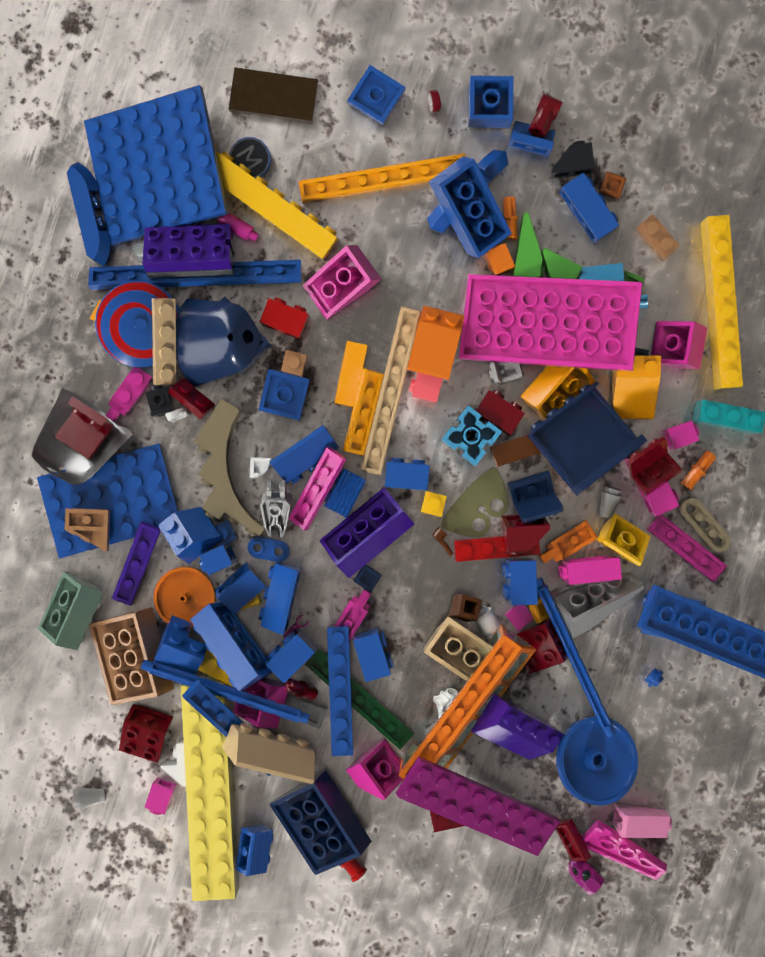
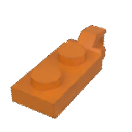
M584 520L550 541L546 545L548 550L539 555L543 563L554 559L555 562L564 560L596 540L597 536L587 520Z

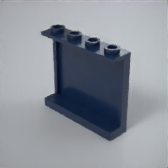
M598 381L593 385L586 384L579 390L580 394L578 396H570L563 402L564 406L559 410L557 407L551 410L546 415L548 418L543 422L541 420L535 422L530 427L531 432L528 435V438L576 496L648 441L642 434L637 437L596 389L599 384Z

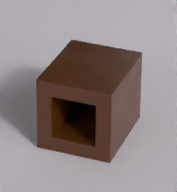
M465 594L453 596L449 617L465 622L478 621L482 600Z

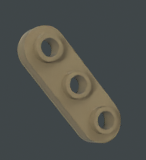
M695 498L683 500L679 506L680 514L712 551H726L730 546V537L699 500ZM688 505H692L693 510L690 513L687 511ZM702 521L706 522V527L704 529L701 528ZM716 537L720 539L718 545L714 543Z

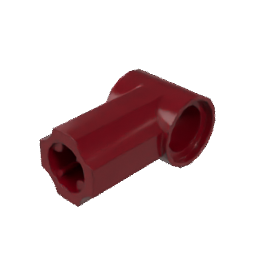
M545 93L543 94L536 109L537 113L528 130L533 137L545 138L552 121L556 119L563 104L562 101Z

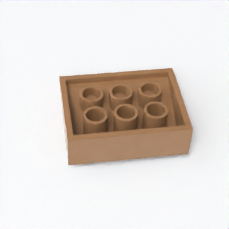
M152 607L89 624L110 705L158 697L174 689L172 680L149 674L148 671L141 669L144 660L154 661L161 639Z

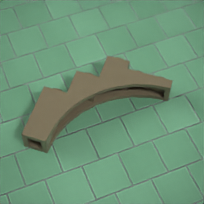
M221 399L194 440L198 444V450L207 455L209 452L211 453L198 473L202 477L201 482L211 488L213 485L215 486L202 509L206 511L205 515L212 520L217 518L219 520L223 519L227 514L229 515L227 519L236 525L241 523L246 526L245 531L249 534L261 536L265 532L264 525L255 519L243 505L235 490L230 473V441L242 411Z

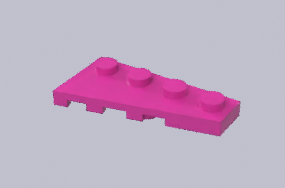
M597 820L582 835L587 849L652 879L657 880L666 872L667 864L628 838L620 837L617 831L600 820Z

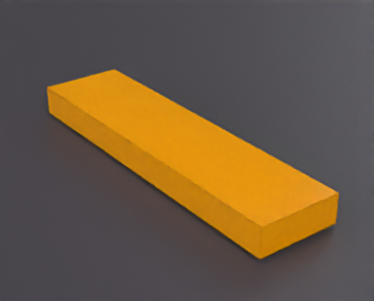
M362 369L343 451L361 456L365 455L384 374L369 369Z

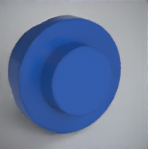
M655 668L644 680L648 683L647 686L650 688L653 685L656 688L663 681L664 678L661 675L664 672Z

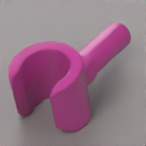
M299 615L296 618V623L284 633L283 637L285 638L293 629L296 631L299 628L306 627L309 621L302 626L299 625L298 620L303 616Z

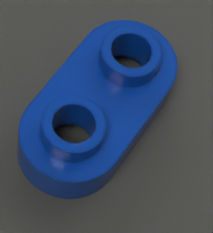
M255 537L249 541L247 546L249 554L254 558L282 562L290 555L288 544L280 540ZM255 544L261 545V551L254 549ZM281 548L283 551L282 555H276L275 549Z

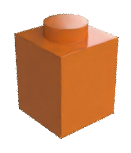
M498 243L484 254L492 275L502 276L513 271L515 268L506 243L501 245Z

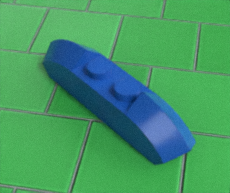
M492 150L477 164L488 186L509 165L506 151ZM440 204L427 218L430 228L440 233L445 232L451 226Z
M76 162L69 167L66 173L86 255L104 266L109 256L111 240L109 231L102 230L105 228V224L97 208H100V204L95 194L99 191V188L91 172L80 162Z

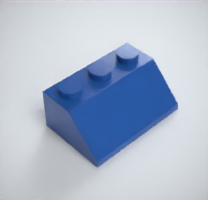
M322 425L269 463L280 477L286 480V484L290 482L295 484L303 478L301 474L307 470L310 473L315 470L327 447H331L335 451L340 447L327 428Z
M276 562L275 566L270 567L268 578L271 579L270 587L266 586L263 599H266L265 608L261 607L258 620H262L261 627L284 635L288 629L302 567Z

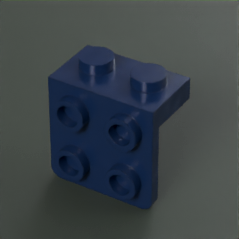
M549 471L508 483L512 504L523 523H532L540 518L555 516L564 510L562 503L554 492Z

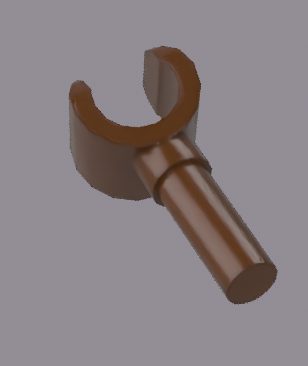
M438 527L433 532V537L443 546L447 554L451 556L453 552L443 540L448 534Z

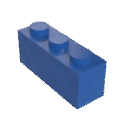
M582 173L562 186L559 194L593 244H596L619 227V221L616 214L612 211L610 212L607 208L605 198L601 194L598 195L594 189L595 185L592 179Z

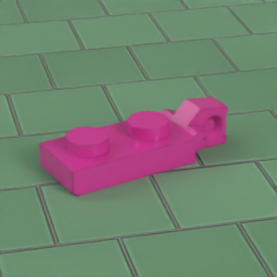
M133 367L110 399L111 401L108 405L111 408L105 416L115 422L120 414L125 416L127 412H130L153 380V377L140 368Z
M366 589L363 590L359 598L353 596L352 600L350 599L334 625L349 626V642L370 607L366 602L371 593Z

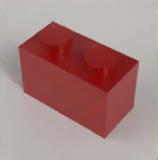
M277 297L274 300L268 298L259 321L260 324L301 340L310 318L309 314L306 313L307 310L298 305H295L294 308L286 305L287 302Z

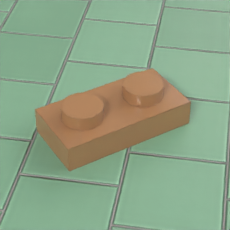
M653 214L635 229L661 261L680 247L679 243Z

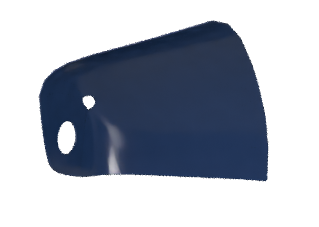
M188 298L179 308L176 317V355L179 367L191 385L197 387L230 376L243 370L251 363L260 343V333L251 316L243 307L222 301ZM245 330H250L253 334V341L250 344L245 343L242 335ZM232 333L233 341L228 340V334Z

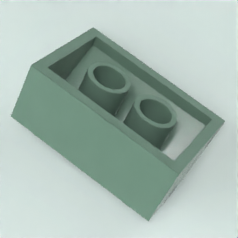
M63 571L38 630L55 646L78 650L84 640L86 630L93 620L94 612L101 602L103 591L96 585Z

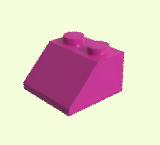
M657 321L651 355L661 356V365L700 370L707 327L697 322Z
M266 677L249 688L242 690L280 704L285 703L288 693L284 684ZM237 702L233 713L258 728H278L281 718L278 715Z

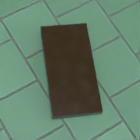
M234 67L229 112L313 123L318 79Z

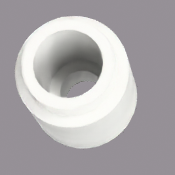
M481 606L478 621H475L482 635L490 639L501 624L491 607Z

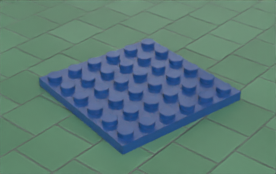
M200 85L84 120L95 178L99 188L98 193L106 231H109L110 245L114 246L143 238L145 227L187 226L229 214L204 91Z

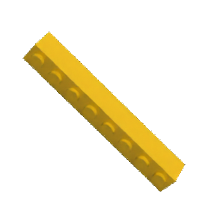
M216 151L224 189L324 261L327 259L339 241L335 236L337 234L336 231L327 225L325 228L318 224L320 220L311 213L306 216L301 212L302 207L293 200L291 203H288L284 200L285 195L276 188L273 191L267 188L268 183L259 176L255 179L249 175L251 170L243 164L235 165L232 162L234 158L225 151L221 154Z
M708 216L700 225L713 389H736L743 387L730 216Z

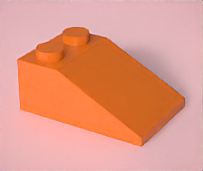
M423 305L407 370L449 380L465 316Z

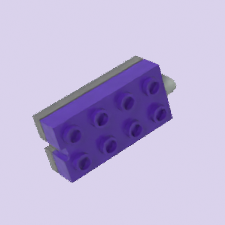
M230 224L145 227L144 240L133 246L136 257L142 261L148 278L233 275L234 260L232 253H234V237Z

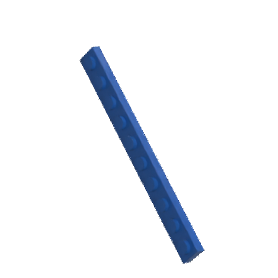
M301 260L234 262L233 275L148 278L143 265L89 267L88 287L90 290L113 289L120 284L131 281H145L159 287L302 282Z

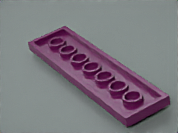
M419 756L396 791L397 797L536 856L540 854L560 823L559 819L554 815Z

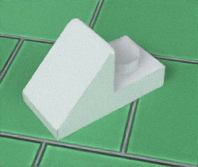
M180 739L173 747V757L177 760L164 761L161 764V768L181 786H186L184 739Z

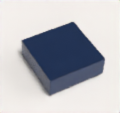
M366 564L361 568L353 581L371 593L382 577V574Z

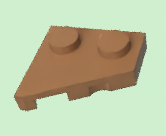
M65 508V530L79 536L88 543H92L102 551H109L111 510Z

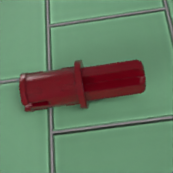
M289 678L284 683L286 690L294 693L296 697L314 700L318 695L317 688L309 686L305 681Z

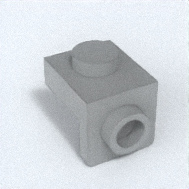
M490 362L489 374L495 383L504 384L525 377L521 364Z

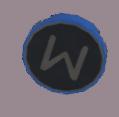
M255 137L242 138L232 146L229 155L234 158L232 162L237 166L240 163L251 170L249 175L255 179L257 176L262 178L268 173L271 155L268 147L261 140Z

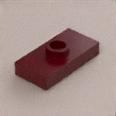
M559 819L560 823L556 831L571 860L588 861L592 856L573 820Z

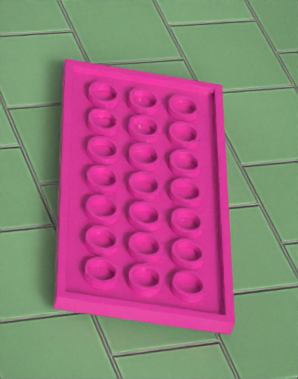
M468 274L464 309L465 317L462 326L459 359L633 371L642 282Z

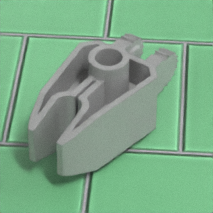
M267 479V490L263 494L260 503L264 528L268 536L272 537L273 525L276 522V525L280 528V537H283L288 523L292 495L286 492V480H281L279 484L280 492L273 491V480Z

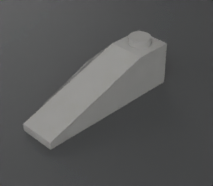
M630 572L622 574L621 580L592 582L575 587L574 585H566L552 592L551 595L571 637L575 638L591 630L644 589V585Z

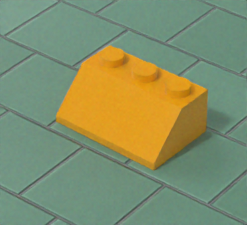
M547 366L520 397L531 410L543 420H546L548 418L546 415L556 407L559 410L564 406L563 402L572 395L574 397L580 394L579 390L588 383L593 385L596 381L587 368Z

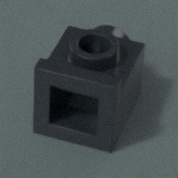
M154 385L150 387V391L145 392L151 417L165 416L166 413L175 410L172 396L168 393V387ZM161 396L162 401L157 404L155 398Z

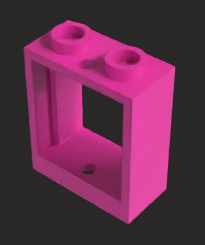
M613 555L560 560L561 565H558L559 578H562V581L569 585L622 579L620 558Z

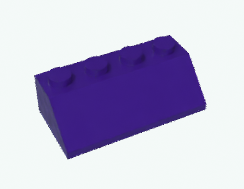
M384 487L319 541L336 566L350 578L415 524Z
M496 694L492 696L471 730L474 734L528 760L553 753L564 736L550 722Z

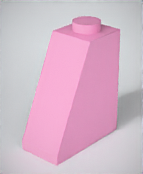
M615 802L612 825L620 837L667 838L668 831H671L672 819L662 809Z

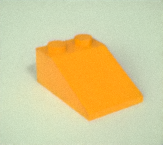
M635 355L633 371L612 370L611 407L622 419H654L661 376V356Z

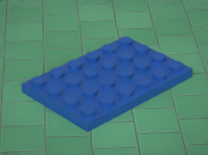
M160 443L111 456L90 479L79 485H72L52 474L37 477L59 559L99 548L65 530V508L111 510L109 545L135 538L142 520L158 526L171 514L179 511Z

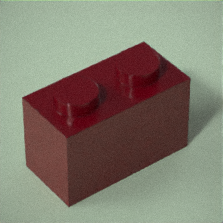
M489 390L475 411L481 415L482 419L487 422L489 421L499 430L510 436L525 413L521 411L522 407L513 401L509 403L504 400L505 396L497 390H493V392Z

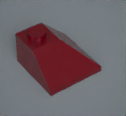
M519 515L501 516L504 546L507 553L513 555H520L523 552L530 551L550 530V524L546 517L532 523H523Z

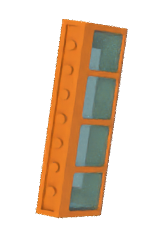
M501 624L489 639V643L494 646L422 743L418 745L413 741L401 757L399 776L405 779L418 756L448 768L473 735L471 730L492 696L496 694L501 697L534 654L536 648Z

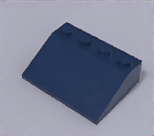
M326 770L314 775L313 784L302 782L269 804L314 875L361 856L372 842Z

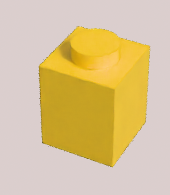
M425 491L420 512L442 517L447 496Z

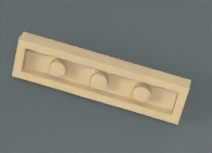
M152 298L154 385L176 383V301L174 298Z

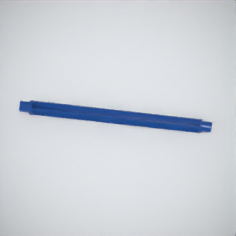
M542 577L538 578L537 592L601 726L600 728L604 731L607 738L612 737L616 734L613 729V723L579 656L572 637L548 589V585L545 584Z
M144 660L141 669L148 671L149 674L173 680L189 687L198 679L216 696L224 697L297 723L307 724L310 714L304 713L300 709L242 690L238 691L236 688L155 661Z

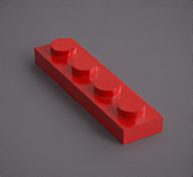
M503 536L454 540L456 562L541 555L539 542L530 551L523 552L520 555H513L507 553Z

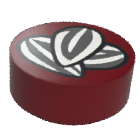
M437 90L428 91L427 100L430 112H439L441 110L439 92Z

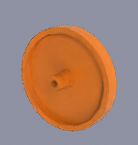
M178 567L168 571L160 578L154 590L155 609L167 624L172 615L192 623L191 618L208 604L216 603L213 582L204 572L194 567Z

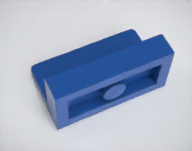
M515 121L508 146L549 157L554 144L555 131L549 130L545 138L533 137L528 131L530 124Z
M245 562L215 589L217 599L233 614H236L265 588V584L254 574L252 567Z

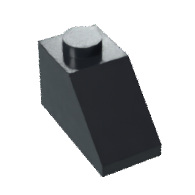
M576 141L572 143L551 169L549 179L579 176L582 173L585 175L591 174L595 168L592 142Z

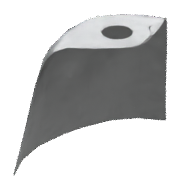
M62 388L35 442L32 458L50 474L72 485H79L90 479L133 434L119 421L113 422L107 418L115 426L91 459L85 458L55 437L74 409L68 402L72 397H75L102 416L106 417L107 413L80 396ZM46 467H49V468L55 470L56 472H58V474H57V473H54V472H52V471H50V470L47 469ZM63 467L66 469V471L63 472L59 470V468Z

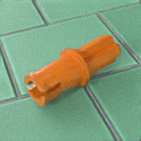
M508 196L503 198V213L512 234L506 237L505 240L518 239L517 220H519V217L516 216L515 197Z
M705 451L696 464L691 465L692 469L680 483L687 489L692 490L700 478L706 476L705 472L715 461L716 456L710 451Z

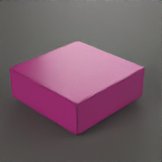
M515 605L505 613V616L518 631L534 619L525 605Z

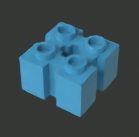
M468 405L456 420L460 423L457 428L451 426L440 441L453 451L457 447L463 451L461 457L471 465L476 466L486 453L482 448L486 444L491 446L502 431L489 421L485 425L480 422L481 415ZM467 431H468L469 433H470L471 431L475 432V434H474V438H476L475 441L470 440V442H469V441L467 440V435H466V432H467Z

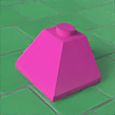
M386 739L381 740L363 753L346 769L359 788L382 800H385L404 780L399 776L401 760Z

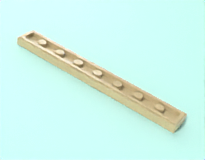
M401 306L361 471L382 475L407 373V366L422 311Z

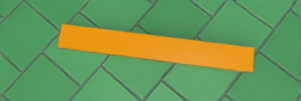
M465 153L300 180L299 188L302 204L429 183L428 181L458 159L466 156Z

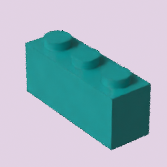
M699 400L695 402L692 422L749 434L763 433L765 412L708 400Z

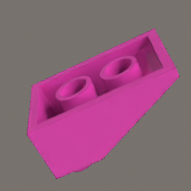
M346 245L302 286L323 316L329 319L369 291L381 280V277L358 245Z

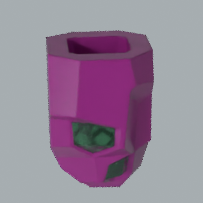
M570 860L568 862V870L571 877L586 893L593 895L601 888L604 878L588 861Z

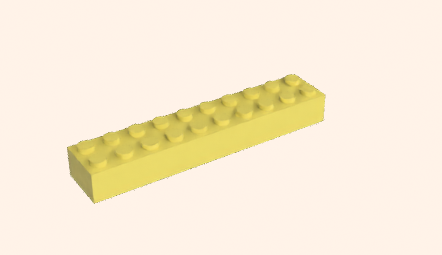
M210 679V680H212V681H215V682H218V683H221V684H224V685H227V686H228V684H226V683H224V682H222V681H220V680H218V679ZM182 684L181 701L192 901L235 899L239 890L238 871L235 869V866H237L232 761L222 748L226 737L182 697L190 688ZM216 696L229 708L228 699Z

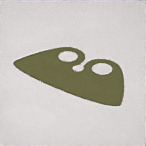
M497 468L486 471L463 492L444 516L441 523L442 528L464 536L481 537L489 531L490 520L484 513H479L478 508L480 506H484L486 512L493 517H499L506 513L509 508V499L505 484ZM493 499L502 500L504 506L501 511L494 512L491 509L490 503ZM477 518L485 521V528L480 532L472 528V522Z

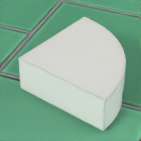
M185 407L168 412L165 415L168 421L176 422L191 416L192 413Z
M251 457L250 478L260 477L265 474L271 466L269 462L272 458Z

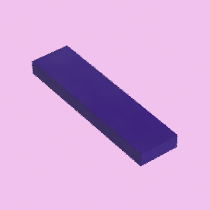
M143 520L140 522L111 599L129 606L133 605L161 533L158 526Z

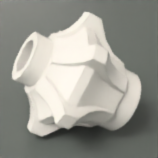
M447 688L446 691L441 690L440 695L433 697V701L438 707L439 718L457 696L458 691L456 689Z

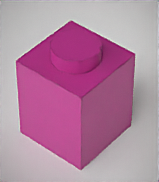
M692 420L662 430L664 437L667 439L669 450L678 449L699 441V429L696 424H693Z
M157 777L152 784L144 808L149 809L153 814L165 815L169 809L177 784Z

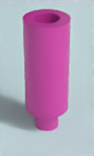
M230 212L227 215L219 216L218 224H230L232 232L243 239H252L256 242L260 234L254 231L252 225Z

